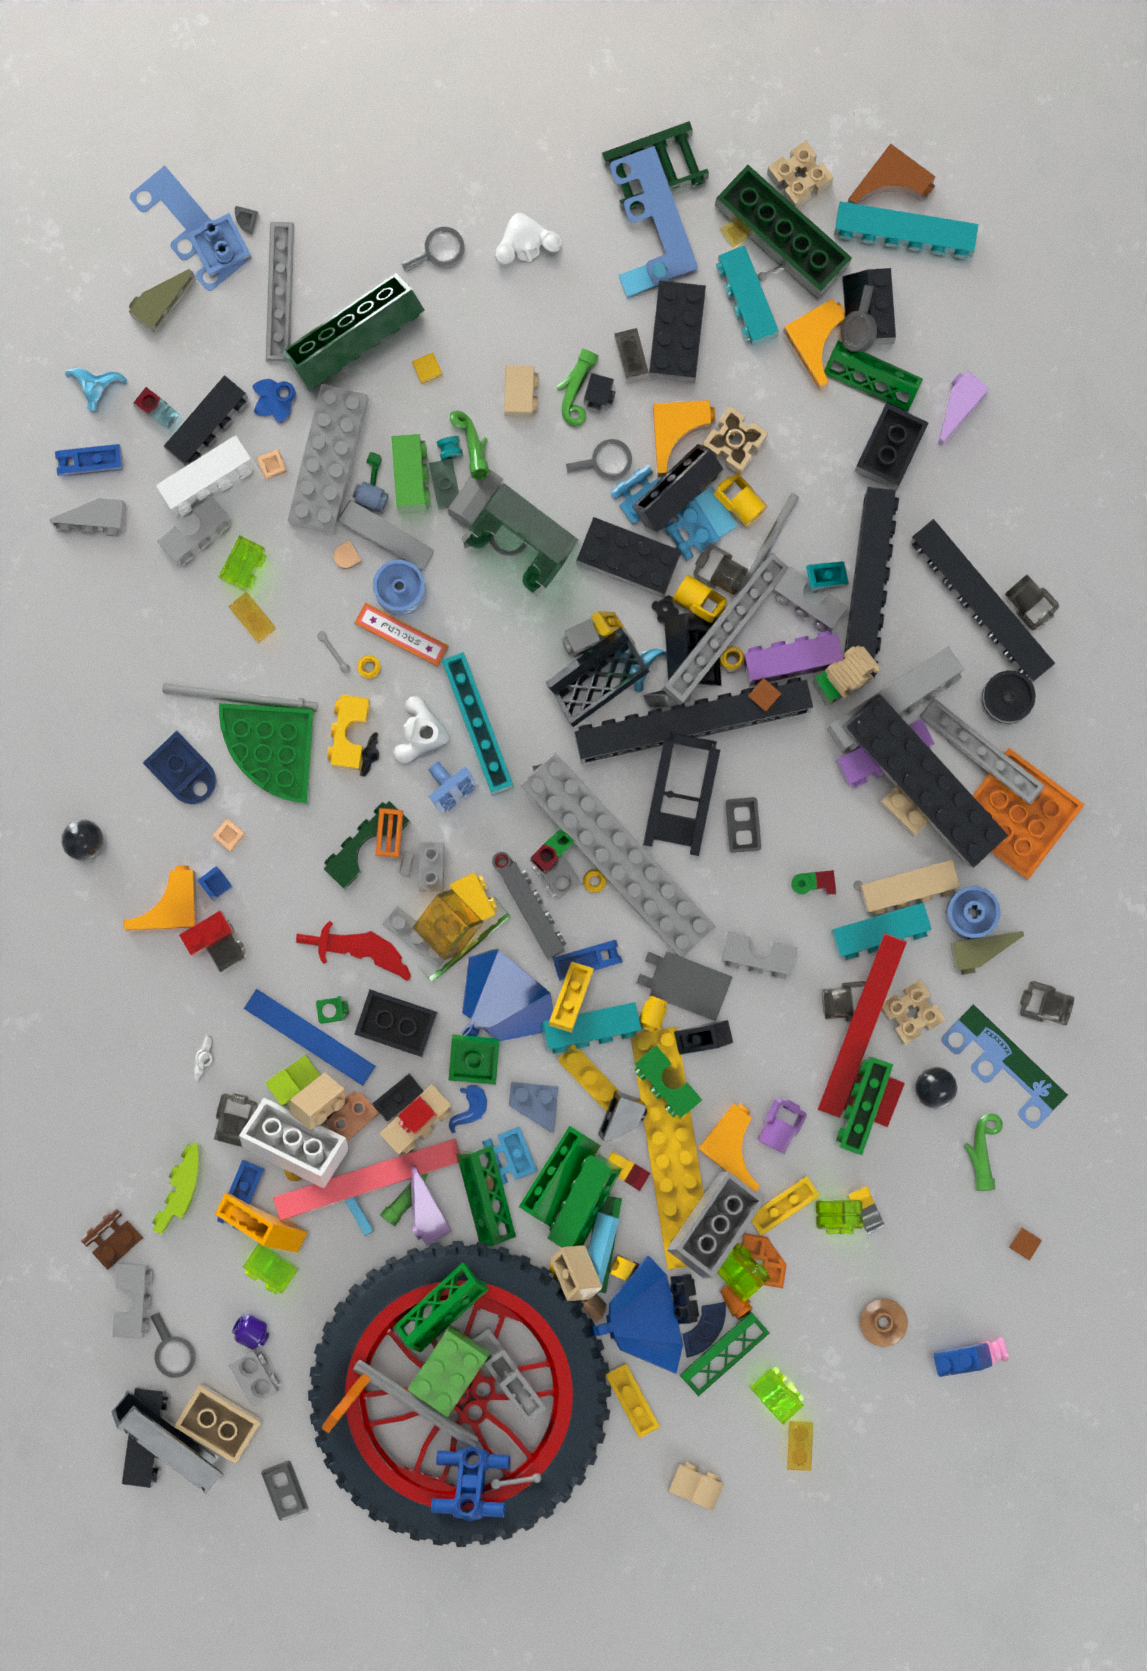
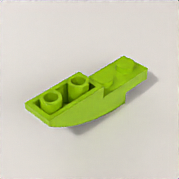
M193 1142L192 1146L188 1144L181 1154V1157L184 1158L180 1166L175 1165L169 1174V1178H171L169 1184L177 1189L175 1192L173 1190L170 1191L164 1202L168 1205L163 1212L159 1211L152 1222L155 1225L153 1231L160 1235L164 1234L174 1215L184 1219L194 1198L201 1166L200 1144Z

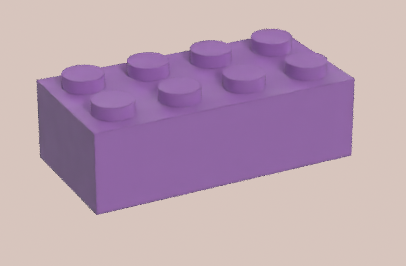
M832 631L822 632L814 639L803 636L794 639L795 642L786 644L785 641L772 643L771 647L767 649H762V646L749 648L748 652L744 654V667L748 685H758L763 678L768 682L824 671L832 663L843 661L838 633L832 634Z

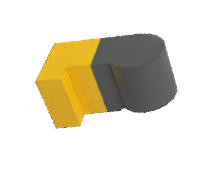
M864 1186L847 1195L867 1234L885 1226L868 1186Z

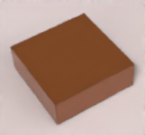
M763 678L748 695V698L766 712L780 697L781 693Z
M1021 1227L1009 1248L1030 1261L1042 1240Z

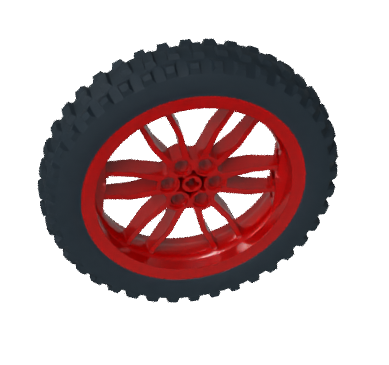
M453 1241L452 1245L441 1247L440 1243H433L423 1251L413 1248L407 1250V1255L398 1260L395 1257L386 1260V1265L381 1267L379 1271L374 1268L366 1274L367 1279L360 1286L354 1284L348 1290L350 1294L346 1297V1301L344 1303L339 1302L334 1308L336 1313L332 1322L325 1323L322 1330L324 1332L322 1336L323 1341L322 1343H317L314 1354L317 1355L315 1359L316 1365L310 1368L309 1377H312L311 1385H313V1389L308 1391V1401H311L314 1413L310 1414V1421L314 1425V1430L318 1432L315 1442L317 1447H320L322 1453H325L327 1457L323 1460L327 1469H330L332 1474L337 1475L338 1479L335 1482L340 1489L343 1488L347 1493L350 1492L352 1495L351 1501L356 1506L370 1511L368 1517L372 1520L388 1523L389 1530L402 1534L407 1532L410 1534V1539L418 1542L420 1539H430L433 1541V1545L440 1546L455 1542L456 1547H466L467 1544H472L475 1541H479L480 1545L490 1544L491 1541H495L500 1536L503 1540L512 1538L513 1534L517 1533V1530L521 1528L525 1531L533 1528L534 1524L542 1516L545 1519L552 1516L557 1504L560 1502L566 1503L571 1498L573 1487L575 1485H582L586 1479L584 1474L588 1465H594L598 1457L596 1455L597 1445L603 1444L606 1435L603 1432L604 1421L609 1420L610 1416L606 1398L611 1397V1386L607 1385L605 1375L610 1370L608 1362H604V1358L601 1355L604 1345L601 1339L597 1340L596 1336L593 1335L591 1327L595 1326L592 1318H588L581 1309L584 1305L581 1301H567L560 1282L549 1276L551 1271L544 1266L539 1268L530 1264L531 1258L524 1255L521 1257L509 1254V1249L501 1246L499 1249L487 1248L486 1243L477 1242L476 1245L464 1246L463 1241ZM463 1262L469 1266L474 1276L485 1282L489 1288L473 1304L474 1307L464 1334L470 1338V1332L477 1311L481 1309L497 1314L498 1318H500L494 1332V1336L497 1339L506 1317L521 1322L540 1344L546 1360L517 1365L521 1372L549 1367L553 1382L551 1389L535 1391L539 1397L551 1395L553 1397V1405L546 1431L534 1451H530L512 1428L488 1409L487 1404L490 1400L510 1399L505 1392H496V1379L493 1375L485 1376L481 1372V1368L464 1393H467L466 1397L462 1396L453 1408L458 1414V1420L455 1423L458 1425L470 1424L484 1450L489 1451V1454H495V1452L489 1446L479 1425L485 1419H488L507 1433L526 1455L527 1459L515 1470L500 1469L503 1477L497 1480L505 1481L531 1477L535 1473L540 1474L542 1477L539 1483L533 1481L504 1485L499 1489L492 1488L491 1482L486 1483L484 1502L505 1503V1518L483 1516V1519L470 1522L461 1518H455L453 1514L431 1512L432 1498L454 1500L457 1489L456 1485L446 1482L451 1466H445L443 1474L439 1478L421 1472L422 1461L428 1446L439 1431V1427L434 1425L426 1438L414 1470L394 1461L378 1440L373 1429L374 1426L400 1422L419 1415L411 1410L400 1415L375 1420L370 1419L367 1398L389 1395L382 1389L368 1391L366 1385L332 1430L327 1433L322 1429L326 1419L361 1377V1375L353 1370L356 1363L362 1360L371 1366L374 1355L386 1335H389L408 1359L420 1369L423 1367L425 1362L406 1346L395 1333L393 1327ZM465 1273L458 1277L457 1286H462L468 1280ZM445 1289L441 1293L440 1301L448 1299L450 1290ZM437 1338L431 1343L434 1349L439 1343ZM487 1383L490 1386V1393L485 1396L480 1395L477 1392V1385ZM401 1386L405 1390L409 1388V1386ZM476 1405L481 1408L482 1415L479 1418H472L469 1415L468 1410L471 1406ZM452 1436L450 1451L456 1452L458 1440ZM466 1504L463 1507V1512H471L474 1509V1504Z

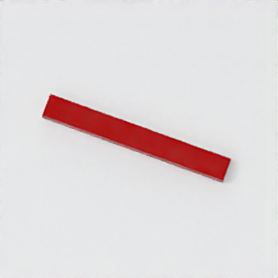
M884 933L818 1110L839 1118L841 1117L907 944L906 940Z

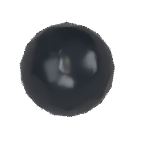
M78 819L69 823L64 829L61 844L64 852L70 858L77 861H88L100 853L103 847L104 836L100 827L94 822L87 819Z
M930 1067L918 1076L915 1083L917 1098L928 1108L942 1109L948 1106L957 1094L956 1079L945 1068Z

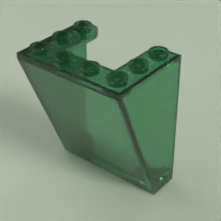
M505 483L502 484L461 539L472 548L480 549L488 544L502 526L537 552V557L522 577L524 587L535 596L547 588L579 540Z

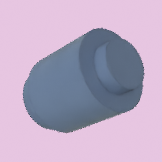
M363 481L361 485H356L352 497L356 498L355 503L373 511H383L389 494L385 493L384 489Z

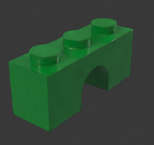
M657 1045L634 1063L637 1066L634 1069L635 1073L642 1081L647 1079L651 1083L650 1091L657 1099L662 1097L667 1103L665 1109L673 1118L678 1116L681 1119L702 1101L688 1082L678 1089H670L665 1086L662 1074L672 1063Z

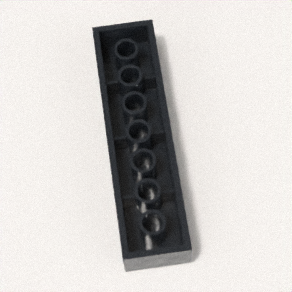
M867 487L864 494L844 653L853 646L857 647L859 645L864 647L874 659L875 654L878 655V651H880L881 637H877L878 631H881V628H883L884 614H880V611L886 605L887 591L883 590L884 585H887L890 576V567H886V564L890 562L893 552V544H889L890 538H893L896 529V521L892 520L893 515H896L899 505V497H895L896 490ZM874 672L871 673V675L873 676V678H875V675H877V672H876V673H874Z
M876 694L841 726L968 867L974 868L1009 836L881 694Z

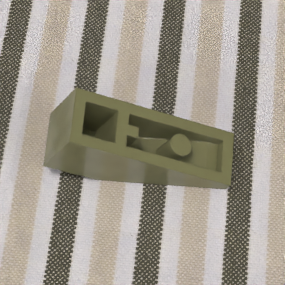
M188 269L143 292L140 297L136 296L129 305L131 317L152 332H155L195 278L193 271Z
M1023 931L950 943L955 971H961L962 975L976 973L975 968L983 966L1024 936Z

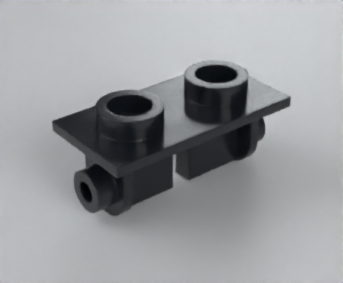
M691 1274L671 1276L670 1289L673 1294L674 1316L678 1320V1324L698 1322L697 1300L689 1301V1296L696 1295L694 1278L692 1279Z

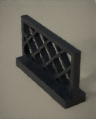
M620 627L545 683L553 692L569 723L575 727L650 671L635 647L632 637ZM630 649L628 658H620L624 652ZM611 663L608 672H601L602 668ZM618 663L625 664L622 673H615ZM632 664L640 665L641 668L638 671L629 674ZM592 677L589 686H582L583 682ZM599 677H606L603 687H596ZM620 678L619 684L614 688H610L612 679ZM573 690L571 699L564 700L563 697ZM580 691H587L584 701H577ZM601 692L600 698L595 702H591L593 693ZM582 706L580 713L573 717L574 707Z

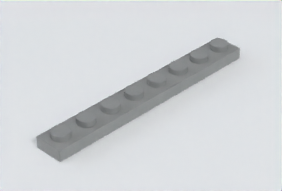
M774 553L767 556L662 688L679 705L686 700L789 567Z

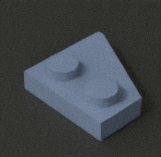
M511 1082L509 1106L548 1131L554 1132L558 1086Z

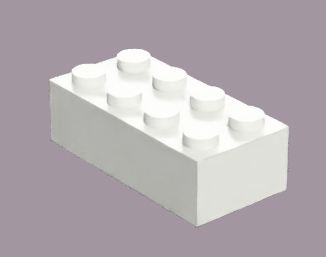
M235 435L160 482L156 487L176 517L178 515L183 517L193 510L192 507L199 502L203 503L216 491L220 490L222 492L233 485L232 481L239 477L243 479L249 476L255 466Z
M263 1098L239 1135L243 1149L322 1188L326 1187L349 1151L345 1137L321 1125H316L313 1129L309 1130L290 1114V1110L266 1098Z

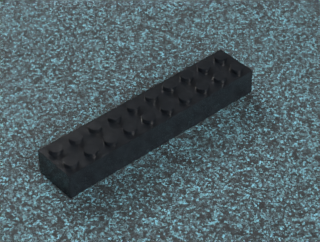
M801 677L787 680L785 685L778 686L777 682L770 683L781 695L766 712L748 698V695L754 688H747L741 690L740 695L732 696L731 693L718 695L717 700L708 701V698L695 700L694 705L685 707V703L671 706L669 711L662 712V708L650 710L646 716L639 717V714H631L625 716L624 721L616 722L615 719L602 721L601 726L593 727L592 724L579 726V730L574 733L580 763L584 764L663 746L664 739H669L670 732L700 738L811 713L813 703L807 680L801 681Z

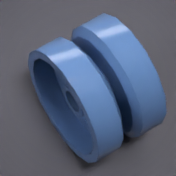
M392 560L377 570L373 579V591L379 605L385 611L394 615H407L422 605L426 596V584L421 571L413 563L406 560ZM402 583L403 589L400 591L396 590L397 584Z
M978 886L965 887L955 893L948 901L945 911L946 922L951 931L960 938L968 940L982 938L991 933L997 926L1001 914L999 902L994 894L986 888ZM971 909L976 911L974 918H972L971 914H968V911Z

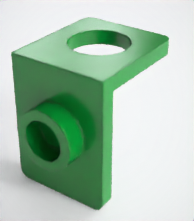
M342 996L316 1001L320 1024L346 1020V1015L349 1014L348 1001H343ZM326 1004H333L336 1008V1013L331 1018L325 1017L322 1013V1009Z

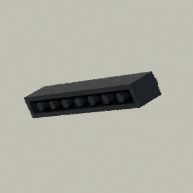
M934 519L912 536L914 543L911 545L920 555L925 553L930 559L926 562L935 573L937 571L941 572L945 577L942 582L950 591L953 589L957 591L960 595L957 600L965 609L970 607L975 614L972 617L980 627L985 625L990 631L987 635L994 644L997 645L1000 642L1005 648V651L1002 652L1011 663L1015 661L1021 667L1018 672L1034 682L1055 665L1052 658Z

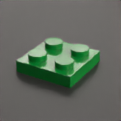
M452 1034L448 1080L496 1085L500 1039Z

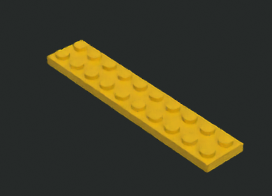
M677 1027L658 1029L654 1033L651 1031L635 1033L636 1036L631 1037L634 1063L657 1045L672 1063L663 1071V1083L670 1089H678L683 1086L686 1080L682 1055H679L674 1034L675 1031H678ZM637 1075L640 1100L645 1103L647 1109L644 1126L667 1270L688 1267L668 1252L667 1248L704 1195L691 1111L681 1119L678 1116L673 1118L665 1109L667 1105L662 1097L657 1099L650 1091L651 1083L647 1079L642 1081Z

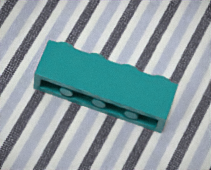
M745 245L720 254L718 256L719 263H716V268L719 276H724L727 282L724 288L728 298L732 297L736 306H733V311L737 320L741 319L744 325L741 330L745 341L750 340L751 345L754 346L778 337V327Z
M923 902L832 929L831 932L839 958L845 956L847 961L860 957L858 952L868 950L869 954L877 952L884 933L903 940L913 936L914 940L927 937V932L931 931L932 928Z
M635 1002L578 1014L572 1033L549 1026L550 1020L540 1023L546 1051L552 1050L553 1054L567 1051L566 1046L575 1045L576 1049L590 1046V1041L598 1040L599 1044L612 1042V1037L621 1035L622 1039L635 1037V1032L641 1030Z

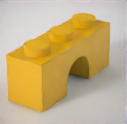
M341 695L340 700H336L334 714H338L337 724L332 723L331 737H334L333 747L329 746L327 760L331 761L330 765L332 767L360 771L363 746L349 742L346 734L348 728L353 724H367L370 707L369 698Z

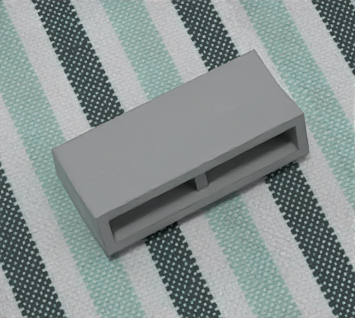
M490 469L489 475L484 479H473L470 476L448 508L449 516L457 519L468 528L476 520L503 481L502 477Z

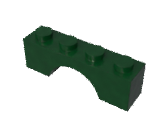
M390 801L386 804L382 802L373 811L376 815L370 821L365 819L358 826L357 830L359 832L355 837L349 836L341 844L343 849L337 855L331 854L324 862L326 865L324 870L344 890L361 874L358 865V854L362 845L369 839L377 837L379 808L398 810ZM384 814L382 836H387L389 814ZM404 814L402 831L411 823ZM398 815L393 817V839L396 838Z

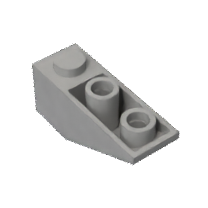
M99 498L50 518V523L56 526V530L70 531V527L79 528L80 532L93 533V529L103 530V534L116 535L117 531L123 532L126 504L123 500Z

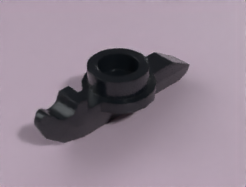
M377 732L370 736L367 747L362 752L363 763L360 771V776L365 777L370 771L371 763L379 758V751L375 748L379 742L377 740L379 735Z

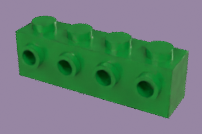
M868 1057L867 1061H862L859 1073L862 1074L860 1083L855 1082L851 1096L855 1097L852 1106L847 1105L843 1119L847 1120L844 1129H839L835 1140L839 1142V1148L863 1155L893 1064L874 1057Z
M569 1126L519 1207L546 1225L551 1226L560 1212L562 1202L568 1198L571 1192L572 1182L579 1176L582 1170V1162L589 1155H595L601 1145Z
M589 1155L584 1159L579 1176L571 1184V1192L568 1198L560 1206L561 1212L558 1218L550 1226V1233L547 1239L561 1248L584 1245L595 1224L598 1212H601L622 1168L601 1155Z

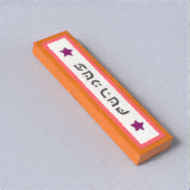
M367 603L362 607L354 623L437 667L449 645Z

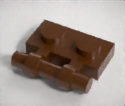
M117 1208L110 1214H105L102 1217L103 1220L95 1228L91 1227L86 1232L87 1235L81 1240L86 1247L93 1241L98 1245L92 1254L107 1270L113 1267L144 1238L129 1220L121 1226L119 1225L117 1220L123 1214ZM111 1227L115 1232L104 1240L100 1235Z

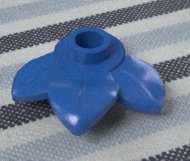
M263 379L252 386L254 391L261 396L255 405V414L260 416L273 414L278 423L289 416L291 412L290 403L293 402L296 396L295 388L291 383L286 381L277 383L272 379ZM287 390L289 393L287 397L283 398L280 396V392Z

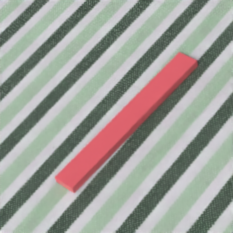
M452 1139L331 1178L325 1188L312 1184L275 1196L273 1200L279 1219L282 1221L411 1179V1167L414 1165L417 1167L420 1175H424L458 1164L456 1154L460 1153L456 1139Z

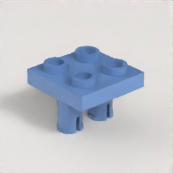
M229 213L216 220H209L204 226L188 233L209 277L251 256Z
M439 761L428 769L432 777L440 785L428 797L441 814L444 811L449 812L457 805L456 801L462 796H469L478 784L466 766L454 776H451Z

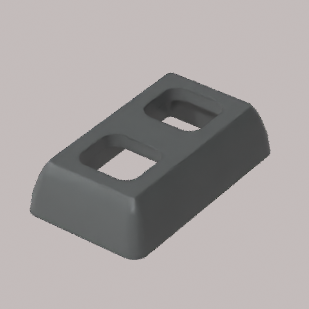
M663 690L643 695L650 707L678 705ZM691 693L683 703L690 701Z
M749 797L726 800L730 852L761 850L757 798ZM748 807L750 819L748 821H736L734 809ZM738 831H751V844H737L736 833Z
M287 1460L262 1470L261 1475L279 1521L287 1520L308 1511L309 1507L291 1461ZM284 1472L288 1479V1485L275 1489L271 1477ZM293 1495L297 1507L287 1512L283 1511L279 1502L280 1499Z

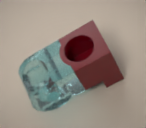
M147 387L143 389L133 402L134 407L168 430L180 416L167 402Z

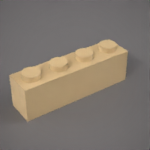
M953 860L859 885L866 913L873 912V916L886 913V908L895 905L896 910L910 906L909 901L918 899L919 903L933 900V894L941 893L942 897L955 894L954 889L960 887Z

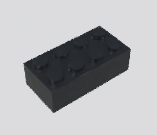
M659 280L649 368L650 379L695 383L706 285Z
M593 517L577 557L576 565L664 598L682 550Z

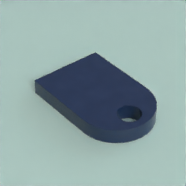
M175 731L143 762L158 780L178 800L185 804L196 805L203 803L215 791L217 778L214 769L178 731ZM198 783H205L207 786V792L203 796H198L194 792V788Z

